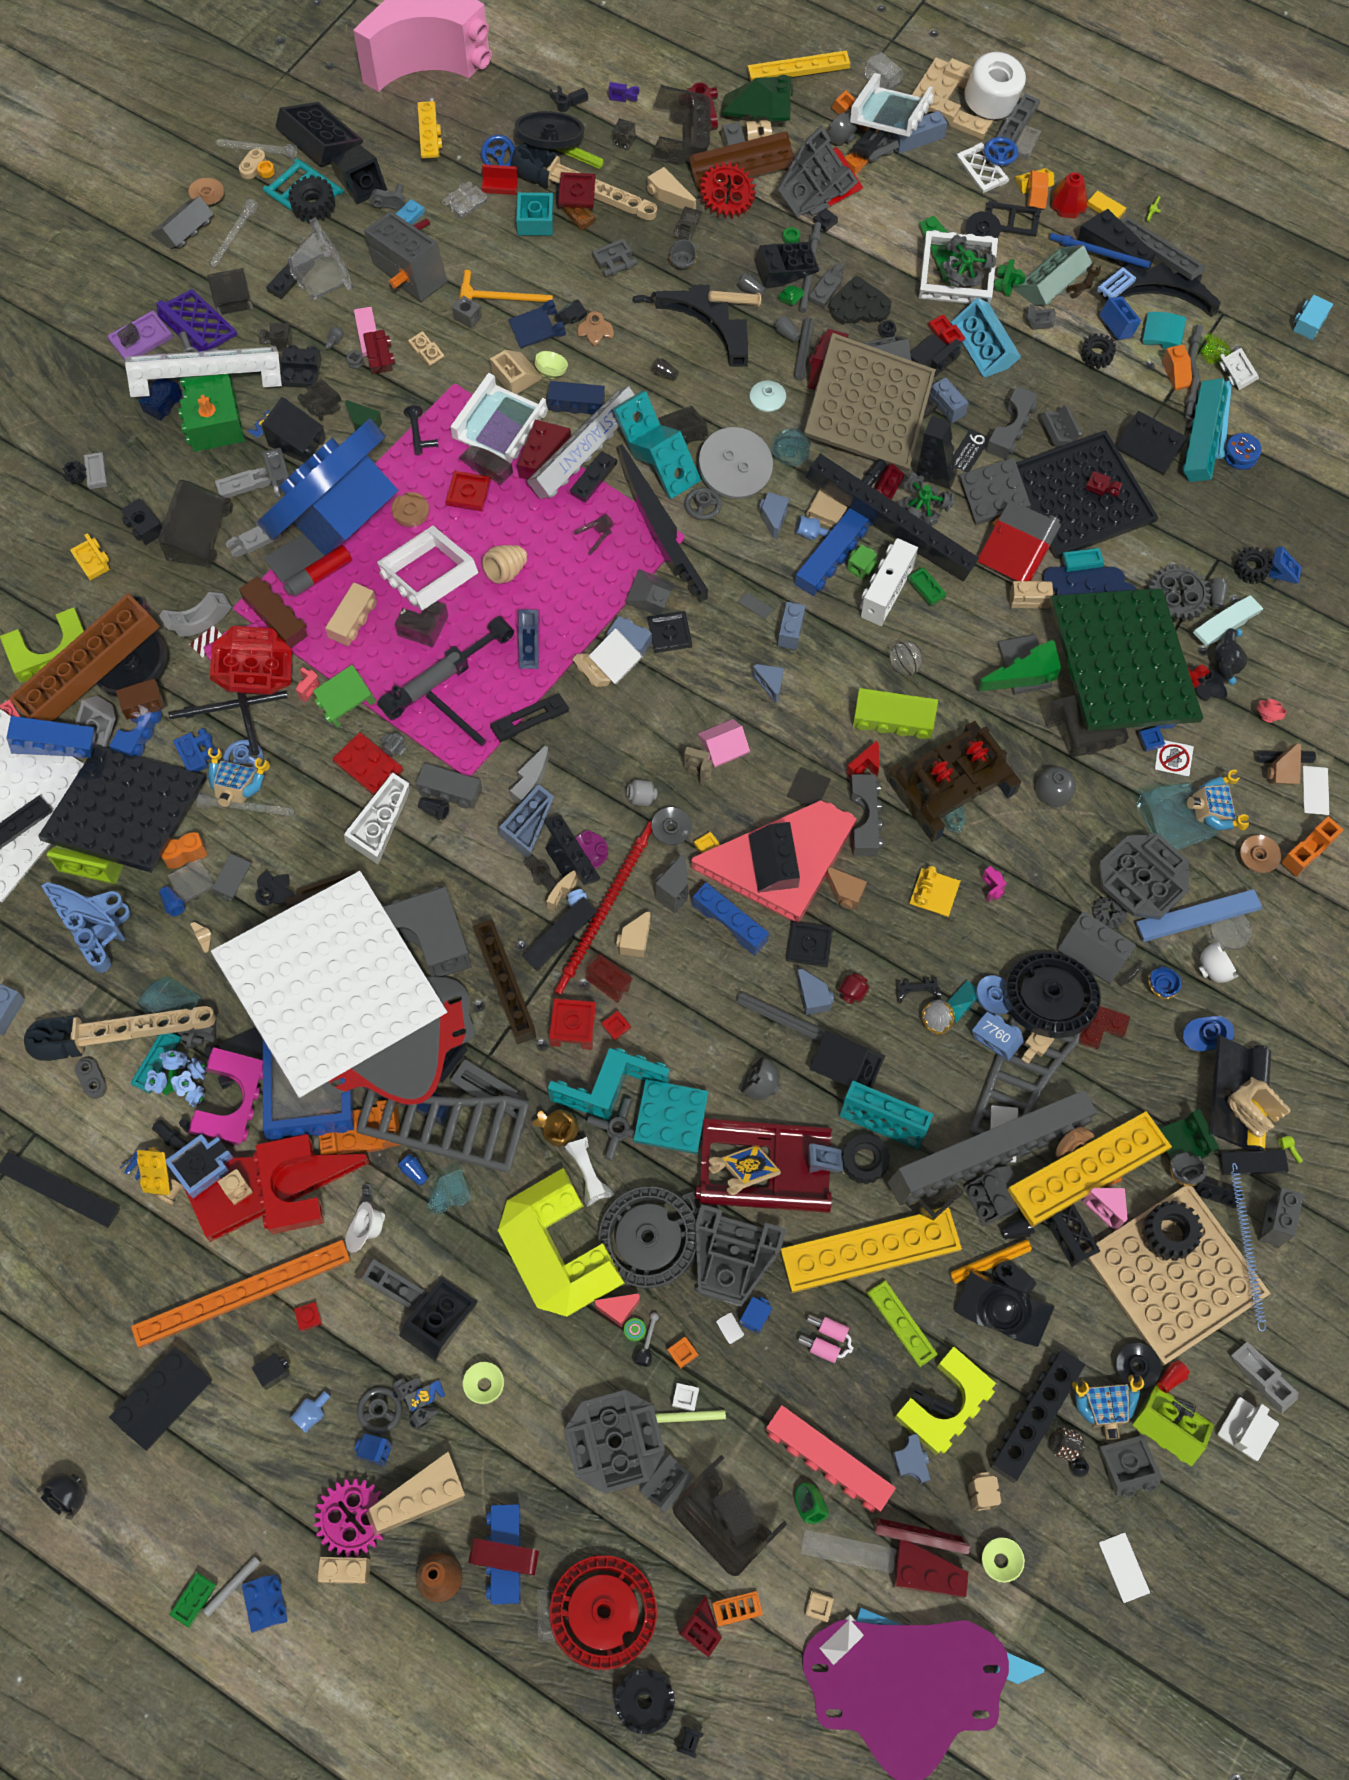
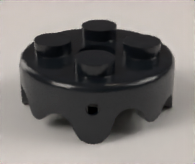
M648 1669L634 1671L621 1681L616 1690L615 1710L622 1724L632 1732L651 1734L660 1730L668 1723L674 1710L675 1700L672 1687L665 1677L656 1671ZM642 1694H648L652 1699V1704L648 1709H641L638 1705V1698Z

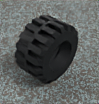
M1166 1201L1161 1205H1157L1146 1216L1147 1218L1142 1224L1144 1225L1142 1234H1145L1143 1241L1144 1243L1148 1242L1149 1246L1147 1249L1149 1251L1153 1249L1156 1257L1162 1255V1260L1167 1261L1171 1258L1172 1261H1177L1179 1258H1185L1199 1246L1200 1239L1203 1237V1232H1200L1203 1225L1198 1223L1200 1217L1198 1214L1194 1215L1192 1213L1194 1211L1192 1207L1187 1209L1185 1208L1186 1204L1183 1202L1177 1205V1201H1171L1170 1203ZM1170 1220L1177 1223L1183 1233L1182 1241L1175 1242L1169 1240L1162 1232V1221Z

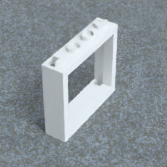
M927 231L924 243L919 299L971 304L976 298H979L990 304L993 294L995 267L988 273L987 290L926 284L931 244L947 246L950 244L953 236L957 235L955 232ZM958 234L961 237L966 236V248H973L978 244L982 249L991 250L992 254L996 257L998 238Z
M431 526L377 562L381 570L379 574L382 579H387L393 589L397 588L402 597H407L413 606L416 605L421 610H424L479 573L473 558L434 526ZM436 546L458 566L419 592H416L395 573Z

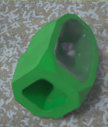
M803 1482L795 1491V1502L803 1522L811 1525L821 1523L829 1516L828 1507L824 1502L821 1492L812 1483Z

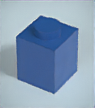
M752 1297L740 1320V1325L760 1334L772 1311V1307L769 1305L770 1302L762 1297Z

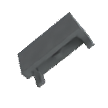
M230 854L212 887V894L231 901L250 868L251 862Z

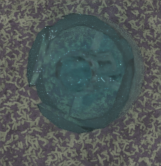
M787 428L781 431L773 445L775 458L777 459L778 457L782 460L784 465H801L809 457L811 447L809 437L803 434L804 431L798 428Z

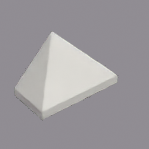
M851 1615L845 1619L848 1621L820 1647L821 1651L833 1665L864 1636L853 1624L852 1621L856 1620Z

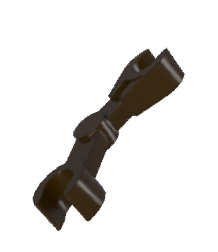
M1092 263L1088 270L1089 276L1085 282L1070 285L1067 294L1074 291L1071 298L1075 299L1083 290L1090 289L1094 278L1100 274L1101 266L1095 271L1092 269L1094 264Z

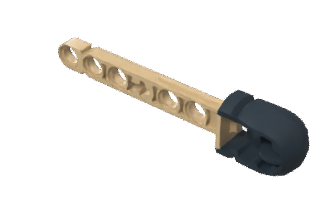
M526 143L520 144L515 148L511 158L512 166L517 167L520 177L533 183L539 182L541 186L546 188L550 186L552 181L560 184L561 172L580 173L561 165L559 154L555 152L550 153L548 149ZM596 179L595 199L628 213L637 214L638 217L645 220H653L656 217L657 206L654 203L645 199L642 201L638 196ZM620 196L622 199L615 200L613 197ZM634 202L637 206L632 207L629 203ZM651 209L653 213H646L644 210Z
M202 1006L195 1007L193 1010L181 1009L83 1023L78 1015H71L66 1018L43 1019L31 1024L26 1030L24 1046L27 1053L39 1061L65 1059L68 1056L78 1057L83 1055L84 1046L188 1031L192 1028H207L215 1023L216 1015L211 1007ZM206 1013L211 1014L207 1020H200L202 1015ZM190 1017L188 1022L184 1024L179 1023L181 1018ZM162 1020H169L167 1025L163 1027L158 1026ZM120 1026H127L125 1031L121 1033L116 1032ZM106 1029L104 1034L96 1036L98 1030ZM65 1034H71V1040L65 1041Z

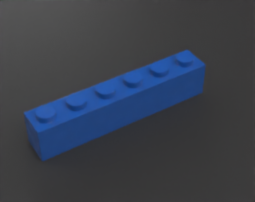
M850 508L798 571L795 585L812 596L817 591H822L826 580L834 576L838 565H842L845 562L847 554L856 548L858 540L860 538L863 539L870 525H875V523Z

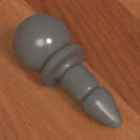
M340 327L330 329L327 336L328 340L325 343L326 349L332 348L334 344H338L343 338L344 333Z

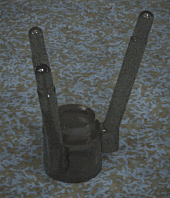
M607 514L602 515L574 532L577 535L594 527L598 533H603L588 552L589 555H592L602 541L612 533L610 528L613 527V521Z

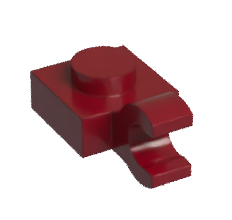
M1093 471L1086 490L1102 496L1107 492L1118 497L1122 483L1118 481L1110 482L1111 477Z

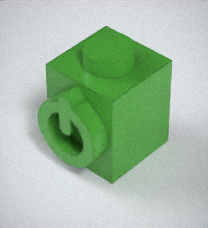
M861 545L850 554L847 570L862 580L866 575L871 576L879 564V561L876 560L877 554L873 549Z

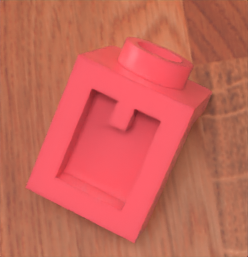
M302 667L300 672L304 680L299 682L296 692L299 699L306 702L314 694L313 690L318 688L320 684L318 675L314 671L306 670Z

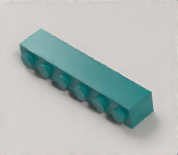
M1224 378L1202 381L1201 388L1198 390L1195 418L1192 419V433L1189 434V448L1186 449L1187 459L1186 464L1183 465V473L1187 476L1189 482L1212 480L1229 391Z

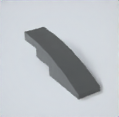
M1025 93L1019 105H1016L1012 114L1006 119L997 137H1005L1016 143L1038 108L1040 100ZM994 143L997 146H1008L1006 143Z

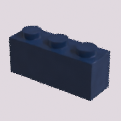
M550 381L547 397L548 410L593 415L605 403V386Z

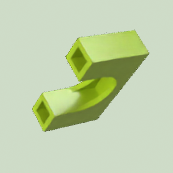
M74 607L55 614L62 629L63 637L60 645L52 652L46 654L30 652L18 629L0 636L13 672L20 683L28 681L85 631Z

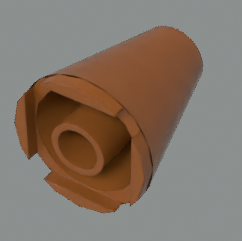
M435 1553L426 1557L420 1563L416 1572V1586L420 1594L432 1602L449 1600L457 1594L461 1587L463 1578L461 1567L456 1559L445 1553ZM437 1571V1577L432 1579L433 1574Z

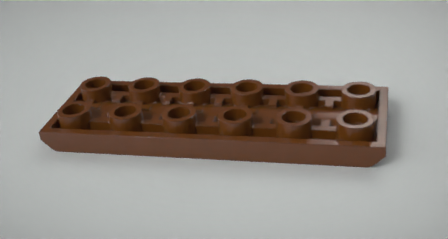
M781 132L693 154L688 157L698 192L701 191L699 186L701 178L704 177V172H708L710 166L714 168L715 163L719 167H721L722 162L725 163V166H728L729 162H731L732 167L738 164L739 170L744 167L743 173L749 172L748 178H755L787 170L795 159L788 132ZM727 176V178H728V179H727V180H728V183H727V184H729V183H730V177Z

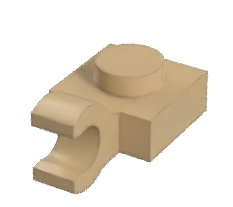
M1032 1033L1024 1044L1029 1049L1021 1060L1029 1064L1036 1054L1042 1057L1055 1038Z

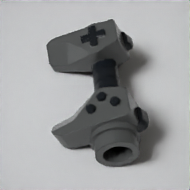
M402 1378L392 1385L394 1397L398 1401L404 1400L408 1407L405 1395L416 1391L421 1386L420 1379L415 1378L407 1382ZM431 1407L418 1408L412 1411V1416L409 1418L411 1426L416 1429L423 1427L438 1413V1409Z

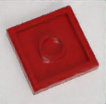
M454 470L445 501L446 505L483 512L491 477Z

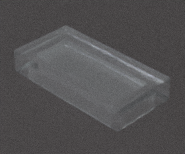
M1028 126L1024 127L1016 143L1019 157L1029 159L1041 135L1040 130Z

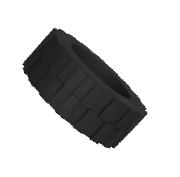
M859 1134L856 1137H852L846 1143L842 1153L845 1174L851 1180L864 1184L874 1183L881 1179L890 1163L889 1149L885 1146V1142L871 1134ZM869 1149L875 1154L876 1163L872 1168L862 1169L856 1164L855 1155L859 1150Z

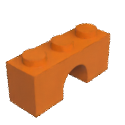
M1328 816L1303 842L1301 841L1288 853L1281 864L1297 877L1339 837L1344 829Z

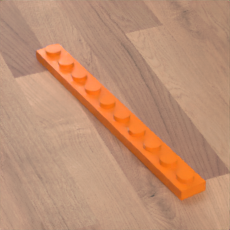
M340 1240L131 1326L137 1347H145L351 1262L344 1241Z

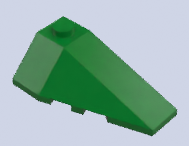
M1054 640L1031 649V654L1023 659H1020V657L1014 659V662L1008 668L1000 667L983 677L978 686L979 691L1034 686L1055 681L1058 678L1061 665Z

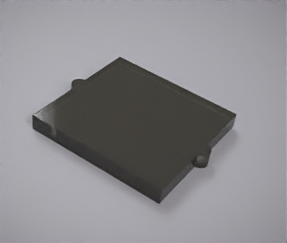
M800 767L787 797L800 802L801 805L805 804L808 806L822 801L831 779L818 774L817 771L812 772Z

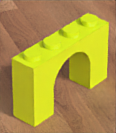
M955 1347L950 1350L937 1368L949 1377L961 1391L962 1407L958 1415L950 1419L935 1418L910 1398L894 1417L912 1435L918 1434L919 1441L935 1455L940 1451L944 1454L953 1444L949 1441L953 1435L959 1436L967 1427L964 1424L968 1417L973 1419L981 1410L978 1406L983 1399L987 1402L995 1393L992 1388L996 1383Z

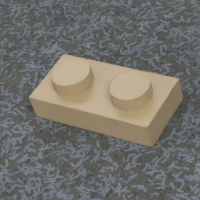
M588 653L576 654L573 658L577 668L589 678V682L595 687L608 686L612 681L589 657Z

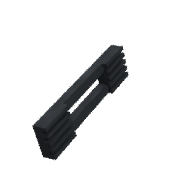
M886 109L875 123L891 127L896 126L902 119V113ZM870 127L853 147V153L857 152V155L860 154L861 156L864 154V157L867 155L869 158L888 131L881 130L873 140H870L871 136L877 131V129Z
M560 693L491 723L490 728L501 743L517 736L518 733L569 712V707ZM543 708L546 710V713L517 726H514L512 723Z

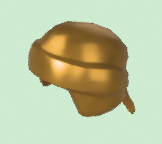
M558 1109L546 1116L543 1111L538 1112V1119L533 1121V1125L543 1128L542 1134L547 1142L554 1146H566L575 1139L579 1126L577 1119L572 1113Z

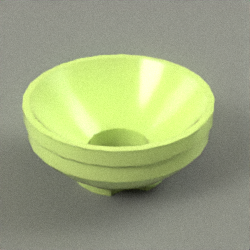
M542 351L535 357V366L543 377L555 379L562 376L567 370L568 363L566 359L555 352Z
M479 1362L472 1365L466 1371L463 1378V1389L466 1396L478 1404L492 1403L501 1395L504 1388L502 1372L496 1365L489 1362ZM484 1378L491 1381V1388L486 1392L478 1389L479 1381Z
M996 1538L990 1541L982 1552L981 1560L984 1571L997 1582H1011L1018 1578L1023 1571L1025 1563L1024 1554L1019 1545L1013 1540ZM997 1554L1006 1556L1008 1562L1005 1568H998L995 1565L994 1558Z

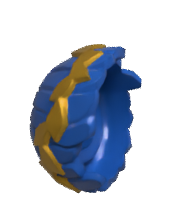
M1159 967L1148 976V984L1151 991L1161 999L1173 998L1181 989V978L1171 968Z

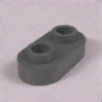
M89 1058L80 1060L75 1067V1072L84 1092L92 1099L101 1098L107 1091V1085L98 1065ZM85 1066H89L87 1071H83ZM96 1083L97 1087L91 1089V1086Z

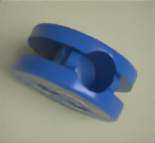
M1235 434L1229 439L1225 447L1224 458L1231 467L1247 470L1257 463L1262 447L1259 440L1250 434Z

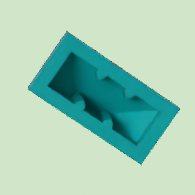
M968 980L947 1002L954 1009L955 1023L978 1001L976 987Z

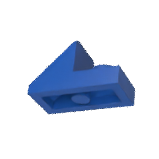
M1283 546L1276 548L1269 577L1295 584L1299 583L1301 566Z

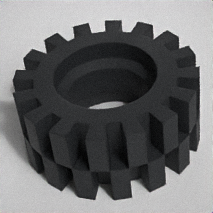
M1097 333L1094 336L1090 335L1085 339L1081 350L1082 361H1086L1085 364L1087 366L1091 364V368H1094V366H1097V369H1100L1101 366L1106 368V365L1109 366L1113 361L1116 352L1114 340L1112 338L1109 340L1108 335L1103 337L1102 333H1100V336ZM1099 348L1103 350L1105 353L1098 354L1095 353L1092 349Z
M1249 547V549L1245 548L1243 552H1240L1234 566L1235 574H1240L1238 577L1240 580L1244 578L1245 583L1250 580V584H1254L1255 581L1257 584L1261 580H1265L1272 568V558L1269 559V553L1264 554L1266 550L1259 551L1260 547H1256L1255 550L1253 547ZM1253 561L1260 566V569H1252L1246 562Z

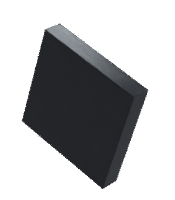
M686 611L648 617L654 653L692 648Z
M793 921L787 962L827 968L833 927Z

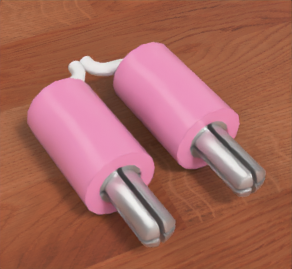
M812 1315L808 1316L807 1322L820 1327V1333L842 1343L847 1337V1345L849 1347L842 1355H839L841 1348L818 1337L813 1341L800 1335L798 1342L810 1347V1353L834 1364L837 1358H843L847 1353H852L854 1347L851 1346V1337L847 1334L849 1327L827 1317L821 1320Z

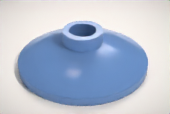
M992 975L984 977L978 983L976 988L977 998L980 1004L989 1012L1005 1014L1009 1012L1004 999L1006 980Z

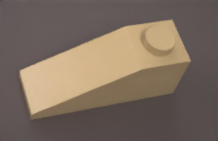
M665 167L647 177V190L659 201L691 213L696 212V199Z

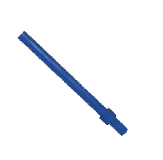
M1055 233L1050 235V240L1062 243L1066 247L1084 245L1086 251L1147 269L1151 264L1150 261L1079 241L1069 235L1062 236Z

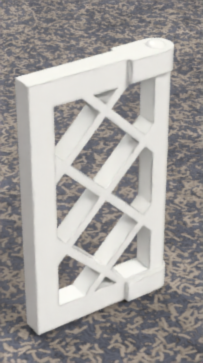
M979 143L958 153L956 157L981 192L985 193L1008 183L1009 178L999 165L990 162L993 168L985 166L986 161L989 160L985 155L976 154L979 151H982L984 154L985 146L983 143ZM972 157L971 163L968 162L965 158ZM974 158L984 160L983 165L974 164ZM973 168L981 169L980 175L976 174ZM983 170L993 172L992 177L983 176ZM995 173H998L1001 178H994ZM982 180L989 181L990 183L984 185Z

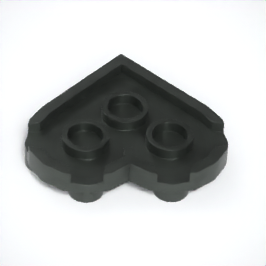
M857 275L833 297L830 303L831 317L843 325L845 322H854L856 324L861 320L866 323H870V321H879L880 323L887 319L891 308L890 298Z

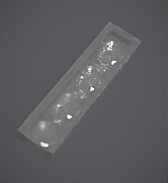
M804 1530L800 1555L892 1574L896 1549Z

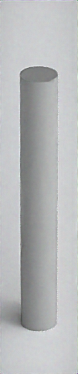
M254 1556L202 1610L208 1617L261 1563L259 1559Z

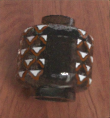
M1060 1427L1051 1433L1049 1437L1051 1452L1057 1457L1073 1461L1084 1452L1085 1443L1078 1432Z

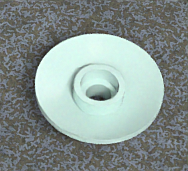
M761 381L752 387L750 401L760 411L773 412L784 405L786 392L777 382Z

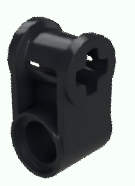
M1009 1261L1001 1262L992 1272L995 1281L1026 1294H1030L1037 1285L1031 1276L1021 1271ZM1003 1269L1007 1270L1005 1277L1001 1275Z

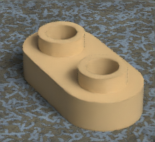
M252 149L249 151L239 165V172L242 178L252 179L258 174L257 164L261 161H266L263 150Z

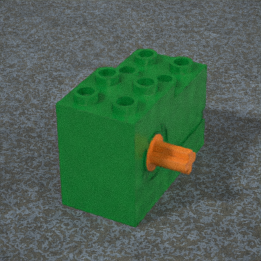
M216 374L180 377L182 388H184V399L180 400L181 408H178V411L183 421L181 423L183 434H185L187 444L192 446L193 451L197 452L245 442L231 375Z

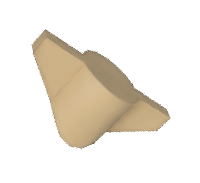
M195 922L191 923L204 953L209 952L212 933L206 927Z

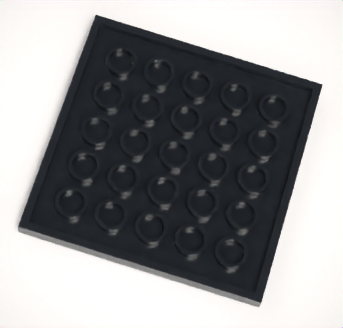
M1106 430L1016 463L1031 505V510L1046 517L1052 515L1060 520L1061 527L1050 545V549L1056 559L1060 558L1063 552L1082 550L1152 524L1158 520L1156 512ZM1093 471L1111 477L1110 482L1118 481L1122 483L1118 497L1107 492L1102 496L1086 490Z
M96 745L93 749L92 757L87 758L38 837L40 841L152 873L204 785L206 777L203 774L135 755L130 756Z

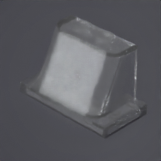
M317 218L309 220L313 232L287 259L291 275L294 279H298L297 282L301 290L305 289L312 300L343 285L348 290L353 288L354 285L346 264Z

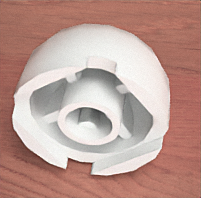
M1216 941L1206 947L1201 953L1200 961L1202 966L1199 969L1204 978L1209 976L1214 982L1225 983L1237 978L1238 974L1226 952L1222 951L1220 943Z

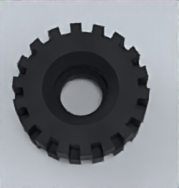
M310 175L308 179L306 176L302 177V181L296 180V184L293 183L291 185L292 189H289V200L297 218L300 217L302 221L306 219L310 223L311 220L318 222L320 218L323 221L325 216L329 217L331 212L334 211L335 206L331 184L327 183L326 179L321 180L320 176L314 178L313 175ZM312 198L318 199L315 202H307V200Z

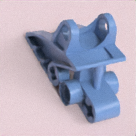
M48 882L41 885L63 923L73 934L76 944L91 967L98 973H104L109 970L111 960L104 947L114 938L125 941V937L117 926L125 922L130 916V909L126 904L122 903L123 900L120 894L110 891L93 897H87L60 885ZM115 896L118 898L116 904L107 905L110 897ZM118 909H126V913L123 916H115V912Z

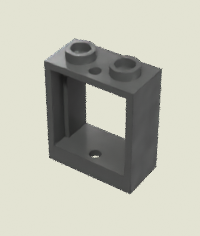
M1280 1188L1267 1199L1258 1241L1281 1247L1295 1236L1304 1194Z

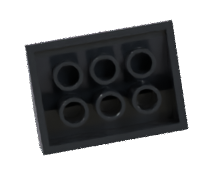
M320 102L279 108L275 127L301 148L305 154L309 155L318 165L331 164V158L363 143L362 138Z

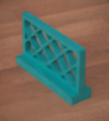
M852 1081L839 1117L919 1150L934 1114Z

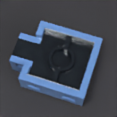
M201 1134L166 1159V1163L188 1194L195 1198L230 1172L224 1164L230 1161L233 1156L218 1137L208 1143Z

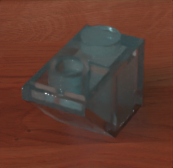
M461 1169L440 1177L427 1204L431 1214L444 1213L448 1210V1207L464 1205L468 1202V1199L472 1198Z

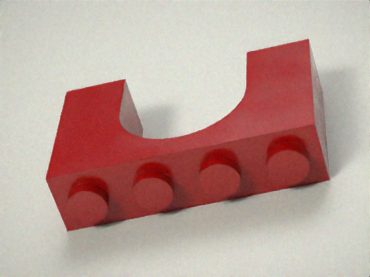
M305 1134L256 1145V1152L253 1153L255 1165L259 1166V1173L256 1174L258 1186L262 1187V1194L259 1195L261 1207H265L266 1215L262 1216L264 1228L268 1229L273 1235L324 1224L322 1205L318 1197L297 1202H285L277 1198L274 1191L275 1180L283 1169L291 1165L314 1161L312 1141L309 1135Z

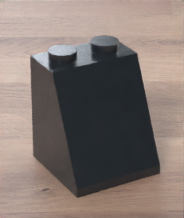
M361 145L330 159L336 177L356 204L369 199L371 192L375 189L387 190L377 158Z
M283 397L280 398L262 423L269 447L273 449L281 447L282 453L303 463L309 460L315 454L319 445L325 441L326 436L323 425Z
M825 1031L824 1035L820 1038L819 1048L811 1060L809 1070L848 1087L851 1086L852 1081L872 1088L886 1055Z

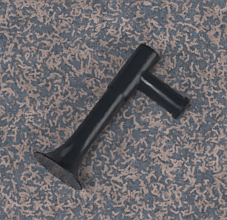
M412 405L405 408L404 415L411 420L415 455H421L423 453L422 448L439 447L438 439L421 441L418 417L422 415L423 410L420 406Z

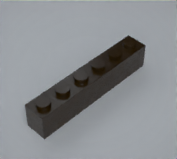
M491 919L473 926L477 943L516 1044L518 1045L537 1038L534 1025L493 920Z

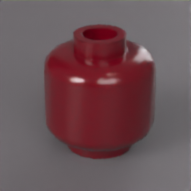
M855 972L852 975L847 974L838 989L839 993L843 995L841 999L851 1005L853 1002L861 1003L870 988L867 984L868 980Z

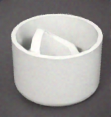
M990 52L978 58L964 91L968 106L976 114L988 119H1001L1010 115L1017 105L1026 81V74L1020 62L1003 52Z

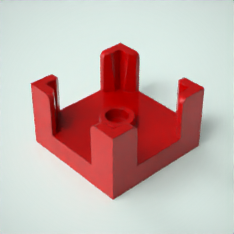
M554 998L549 1036L550 1046L561 1047V1042L581 1044L582 1049L592 1050L594 1020H596L597 1012L596 1002Z

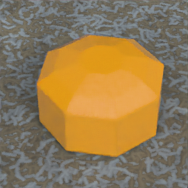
M261 161L257 164L258 175L262 178L272 177L275 173L273 163Z

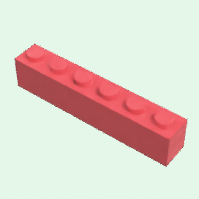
M782 1405L765 1430L768 1432L767 1437L776 1444H779V1442L787 1446L786 1451L796 1458L798 1456L806 1460L805 1465L815 1472L817 1469L825 1474V1480L834 1486L836 1483L844 1488V1494L853 1500L855 1497L863 1502L862 1506L872 1514L875 1511L878 1514L882 1511L896 1489Z

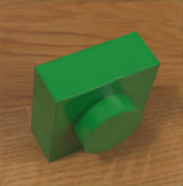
M789 285L778 295L779 301L793 306L804 295V292L801 288Z

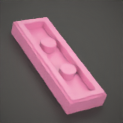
M372 307L354 310L363 357L367 356L363 334L376 331Z

